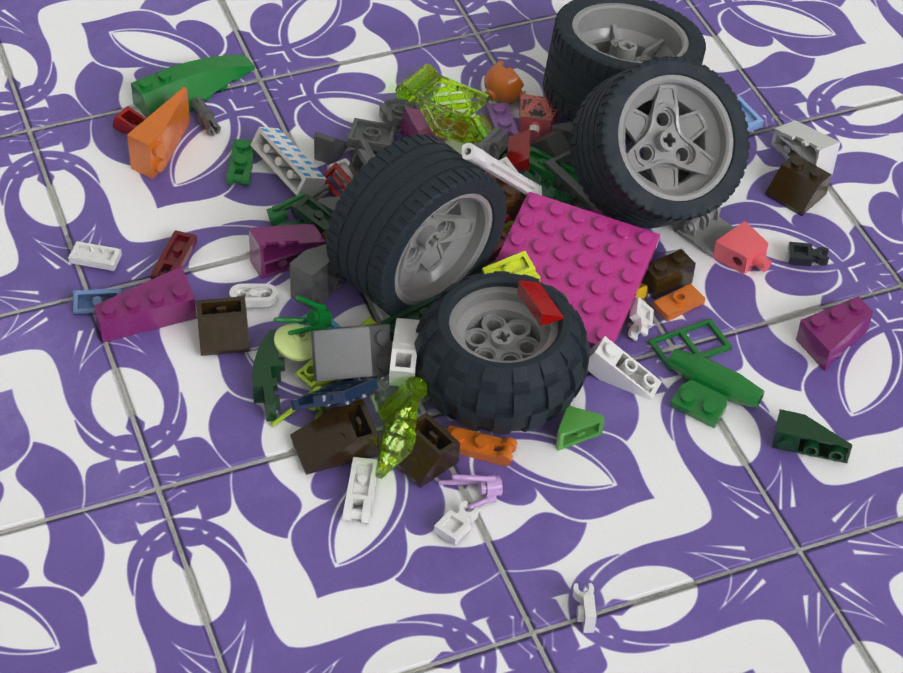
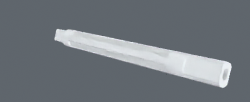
M465 143L462 146V158L483 169L526 196L529 192L542 195L541 185L526 178L471 143Z

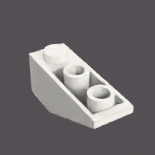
M396 319L389 370V385L414 388L417 360L414 342L419 334L416 333V328L420 320Z
M606 336L590 349L588 371L597 379L648 400L654 397L662 381Z

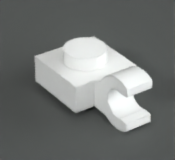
M640 297L634 299L630 308L629 318L634 324L630 327L628 336L634 341H637L639 333L647 336L648 329L652 328L654 310Z
M575 583L573 597L581 603V605H577V622H582L583 633H594L597 618L593 594L594 586L592 583H589L588 591L581 592L578 589V583Z

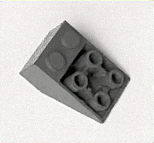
M326 244L305 250L289 263L290 290L293 299H295L296 295L322 304L335 290H339L343 283L347 281L330 264ZM302 303L303 305H305L306 307L310 308L311 310L314 309V307H311V306H309V305H307V304Z

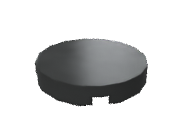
M388 99L384 101L383 105L379 106V117L390 125L401 127L404 107L422 109L416 103L414 105L409 104V101L406 99Z

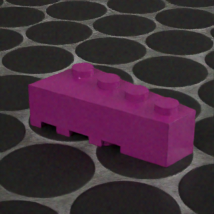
M182 266L94 306L96 325L103 343L197 319L195 297Z

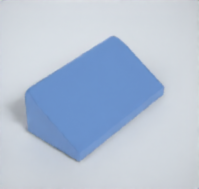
M121 288L73 290V314H95V305L123 293Z

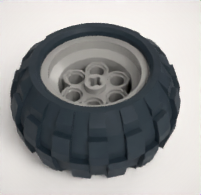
M494 271V273H478L465 277L460 283L451 284L435 297L431 308H426L416 328V333H419L414 342L417 354L416 373L425 395H430L434 407L450 419H458L460 425L475 431L481 429L492 431L493 434L504 435L511 434L512 431L521 430L527 432L542 427L546 420L558 418L566 411L574 397L579 393L587 376L590 346L580 314L577 310L575 311L572 304H569L568 299L553 286L539 282V279L529 275ZM518 281L540 283L564 318L541 327L518 295Z

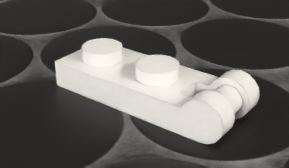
M353 457L343 510V521L358 519L362 523H370L379 468L378 459ZM353 505H361L363 508L354 509Z

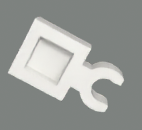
M462 501L457 513L450 509L434 525V532L451 544L456 545L471 529V522L477 519L479 508L476 507L473 511L467 512L465 510L468 508V501Z

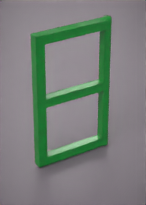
M711 318L647 341L669 372L673 371L667 366L669 359L657 343L679 335L693 354L706 358L732 350V345ZM708 325L723 346L700 353L686 333Z

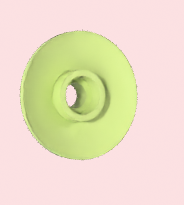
M287 324L280 327L274 336V345L279 353L294 361H310L313 358L311 332L288 335L290 330L308 326Z

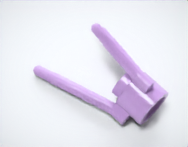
M453 474L452 479L437 481L438 485H478L479 494L484 495L486 498L468 504V508L465 511L487 503L496 502V496H501L503 493L502 480L499 475Z

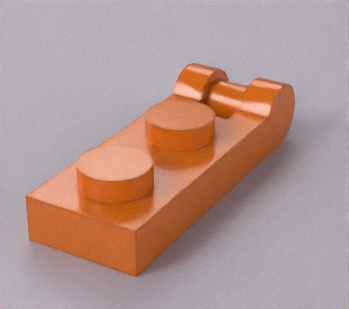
M452 425L447 430L460 442L459 455L501 466H509L511 464L512 453L515 452L518 445L517 441L511 437L502 439Z

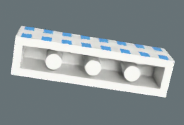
M258 128L251 142V147L296 196L301 193L311 195L324 186L327 179L279 128Z

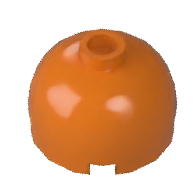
M498 61L487 71L484 77L485 94L491 101L495 100L498 103L507 102L512 104L519 100L521 94H525L526 90L522 91L521 89L524 84L519 75L510 66L506 69L502 66L504 62Z

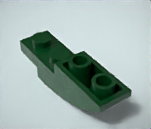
M275 329L270 330L261 342L255 356L252 374L254 404L264 403L266 422L274 421L276 419V410H281L279 395H274V391H278L277 382H281V372H285L284 357H279L281 353H279L274 345Z

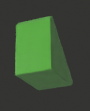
M569 406L558 429L557 450L559 451L602 435L605 419L603 415Z

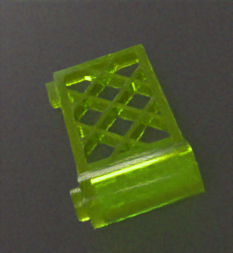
M430 64L422 65L397 85L395 89L398 99L408 100L409 103L415 101L443 114H447V118L456 122L459 120L465 122L490 101V95L438 74L436 69ZM438 83H441V84L446 85V86L435 87ZM461 91L463 93L452 94L451 92ZM446 92H448V94H449V95L436 96V94H438V93H446ZM433 94V97H423L424 95ZM478 98L479 100L469 101L468 99ZM464 99H465V101H466V102H460V103H454V102H453V101H455V100H464ZM450 101L451 104L442 105L439 102ZM467 108V110L464 113L456 111L458 109Z
M423 100L418 104L432 132L448 140L452 139L464 144L479 143L494 129L490 120L484 114H479L472 118Z
M409 377L378 407L379 416L384 421L375 474L380 479L386 476L413 450L416 440L415 428L418 406L428 394L427 385L421 378Z

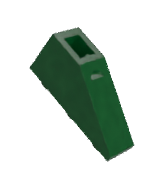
M779 410L772 448L835 462L848 463L852 449L851 443L805 414Z

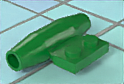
M674 349L667 363L668 367L688 380V382L682 383L671 400L670 407L713 428L716 427L726 411L727 400L756 409L765 393L763 389L740 373L704 356Z

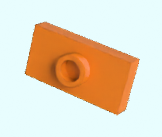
M689 284L654 301L653 308L668 322L703 305L705 297L692 284Z

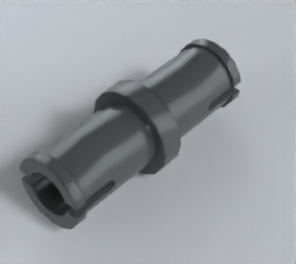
M196 97L200 104L194 98L190 104L197 114V120L200 124L204 125L210 136H214L212 128L218 134L221 127L216 122L213 111L206 106L203 98Z

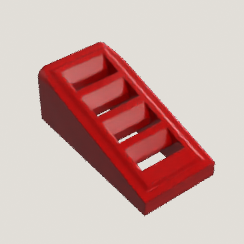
M127 106L114 117L112 127L122 133L129 134L146 118Z

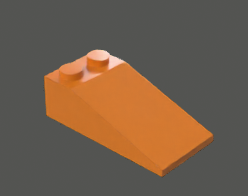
M183 87L127 134L131 169L153 179L167 166L190 123L187 88Z

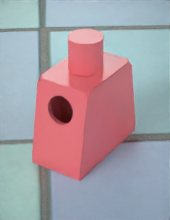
M745 221L715 242L713 258L740 273H747L754 267L765 272L772 264V261L766 257L768 242Z

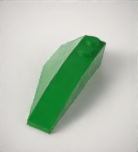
M243 54L208 57L172 66L132 82L133 104L147 118L185 87L188 91L189 112H192L194 109L190 103L194 98L198 104L199 102L196 97H201L207 102L216 91L222 92L227 88L228 83L231 81L236 82L253 71L255 65Z

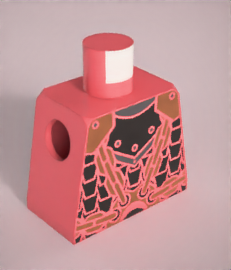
M521 94L519 108L520 132L531 130V140H537L540 136L552 132V125L557 124L560 112L552 106L547 97Z

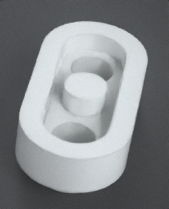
M266 283L236 284L229 291L230 297L245 296L246 307H271L278 300L276 287Z

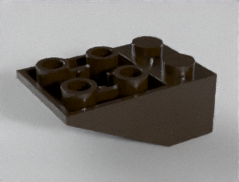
M363 399L355 400L352 404L345 406L337 405L290 434L305 475L352 463L353 457L372 458L379 456V434Z

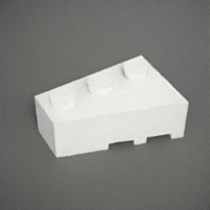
M794 120L774 129L771 145L786 160L793 154H796L826 172L833 174L840 141Z

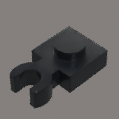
M789 242L788 264L812 266V262H815L822 266L828 265L829 257L827 255L829 248L818 247L814 249L810 243Z

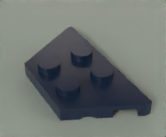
M361 377L360 380L359 378L344 379L290 400L292 410L318 406L327 407L338 403V406L349 405L353 403V399L369 397V392L378 389V384L375 378Z

